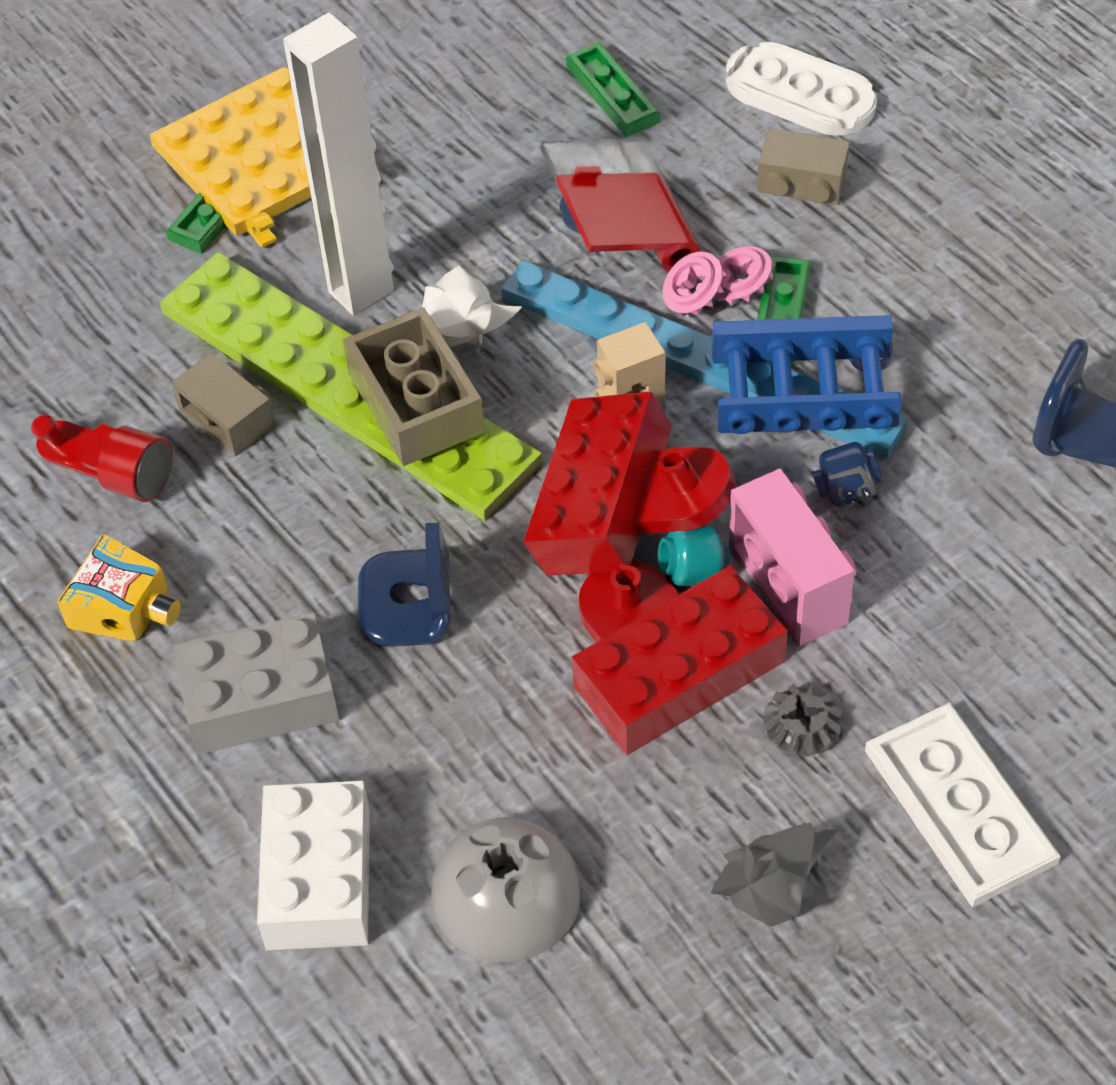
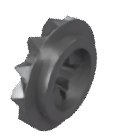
M793 683L787 691L782 693L776 691L771 702L765 705L763 720L765 732L775 746L787 753L798 756L815 755L827 750L839 737L842 726L841 709L837 708L833 702L831 693L824 695L818 692L814 684L807 689L797 688ZM797 707H801V710H804L807 716H812L809 732H806L805 726H802L799 719H794Z

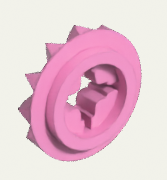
M747 246L731 250L721 256L718 260L722 263V269L727 278L721 282L724 293L717 294L714 297L718 302L726 300L733 306L741 298L749 303L752 294L764 293V284L773 281L771 270L774 268V265L768 253L761 248ZM733 274H736L738 276L741 275L744 277L747 275L749 276L744 280L740 278L735 280Z
M695 252L683 257L671 268L664 281L663 299L665 304L682 317H685L688 313L699 316L703 306L713 307L712 298L717 294L724 293L721 282L727 278V275L722 269V263L713 254L708 252ZM698 277L702 283H699L696 286V291L692 293L689 289L695 287Z

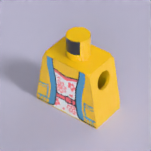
M104 534L101 535L57 601L67 628L132 642L140 639L151 620L169 627L176 622L181 609L179 600L167 596L168 586L162 568L157 563Z

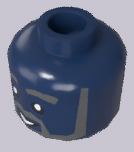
M851 442L822 452L819 456L820 469L812 471L820 498L829 495L832 503L838 507L873 497L877 492V484L883 482L873 449L865 450L864 446L859 442Z

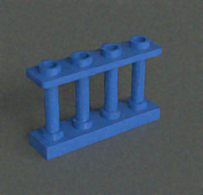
M892 316L714 321L712 332L713 364L728 363L730 398H720L718 400V432L746 434L749 432L779 431L788 433L800 430L836 431L839 429H883L897 427L899 425L902 404L901 393L884 392L880 358H890L893 334ZM835 359H862L866 393L839 394ZM817 360L820 395H793L790 361ZM746 363H773L775 396L748 397Z

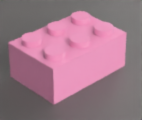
M780 468L732 489L729 546L799 647L849 623L850 606L853 602L852 589L854 576H856V567L849 553L845 550L840 551L831 539V533L825 520L821 516L815 517L807 506L801 487L796 482L791 483Z

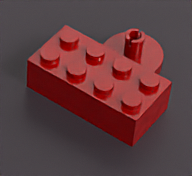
M652 392L571 399L523 543L547 576L611 572L614 568L620 572V565H631L640 534L693 530L708 524L727 508L731 502V490L736 488V478L726 458L717 450L708 447L666 449L672 425Z
M632 560L631 565H620V572L614 568L611 572L590 573L581 586L579 592L580 618L583 626L596 643L572 656L573 685L627 756L785 662L788 631L731 565L681 594L675 590L665 576L656 568Z

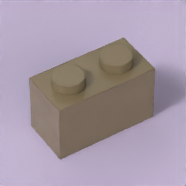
M769 128L758 162L757 192L838 205L848 170L850 141Z
M212 352L171 382L179 410L235 457L275 427L271 409L273 401L267 391L260 385L254 387L244 379L241 371L232 362L225 363Z

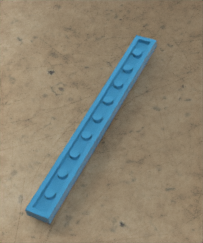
M522 260L501 288L503 300L517 306H522L524 309L596 339H601L646 322L665 351L666 368L730 394L728 363L713 364L712 337L524 260ZM746 363L748 397L775 396L773 363ZM791 370L793 395H820L818 380ZM838 389L839 394H849ZM900 414L897 427L817 431L846 443L859 442L864 446L865 450L872 448L875 455L888 460L907 429L908 417Z

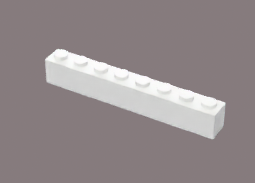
M328 12L283 38L328 292L355 316L394 291L391 274L394 268L388 253L387 243H389V235L385 229L383 218L385 206L381 200L379 190L381 177L376 168L374 156L376 143L371 135L369 121L372 113L366 100L365 85L367 84V79L361 66L359 52L362 49L361 40L351 26H344Z

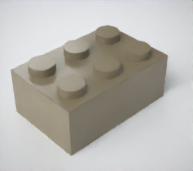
M425 307L343 339L349 375L403 467L485 433L482 398Z

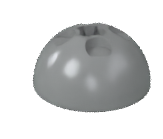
M508 817L485 820L460 833L441 855L435 868L431 886L433 913L440 929L449 941L473 957L502 963L527 960L544 953L556 945L572 927L579 912L582 894L578 868L566 846L546 828L524 819Z

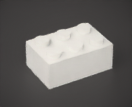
M364 781L263 786L257 925L266 950L368 945L370 808Z

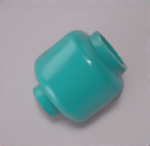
M704 525L689 531L669 532L667 537L662 538L659 543V568L661 573L668 575L669 580L676 586L697 585L730 564L729 544L727 541H722L719 532L711 525Z

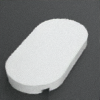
M761 42L759 47L751 49L750 45H747L735 51L726 65V85L736 99L814 131L827 135H847L863 129L874 118L877 97L876 93L872 90V84L867 78L857 72L775 42Z

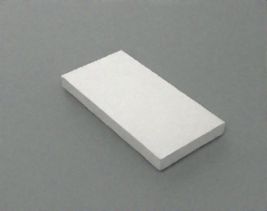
M950 702L866 742L865 752L972 908L1059 864L1060 854Z

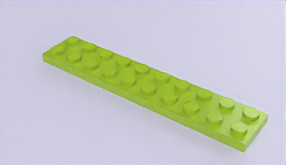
M219 252L214 254L159 302L164 315L484 521L542 465L541 452L484 417L485 433L403 467L349 375L343 339L352 335Z

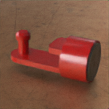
M41 414L32 421L31 431L37 437V451L47 462L98 479L100 485L106 490L140 502H149L160 494L167 483L172 468L173 452L171 444L163 437L125 425L116 429L100 424L96 429L92 430L65 420L55 421L48 414Z

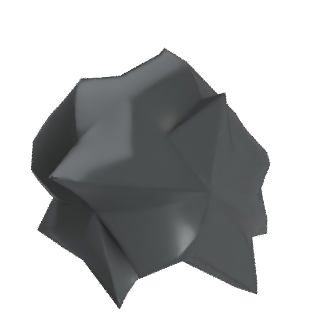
M806 823L774 834L763 835L746 847L723 854L728 863L716 880L711 894L729 896L732 904L737 909L771 927L788 921L795 916L798 917L805 900L815 894V888L808 873L811 868L818 865L817 857L839 829L813 830L812 824Z

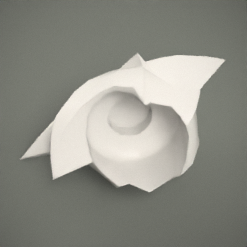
M460 266L445 274L435 285L425 287L422 305L449 347L468 342L482 347L483 334L502 326L522 308V306L495 304L490 298L488 289L481 280L470 276Z

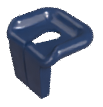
M1078 338L1073 340L1068 346L1048 386L1038 413L1032 441L1035 448L1045 456L1063 454L1073 458L1116 467V403L1087 391L1082 380V373L1089 347L1085 340Z
M425 523L426 549L382 552L368 559L360 569L358 576V625L364 637L371 643L383 647L429 645L436 643L447 633L451 620L449 552L440 523ZM399 584L426 586L429 598L407 604H398L391 599L390 594L392 589Z

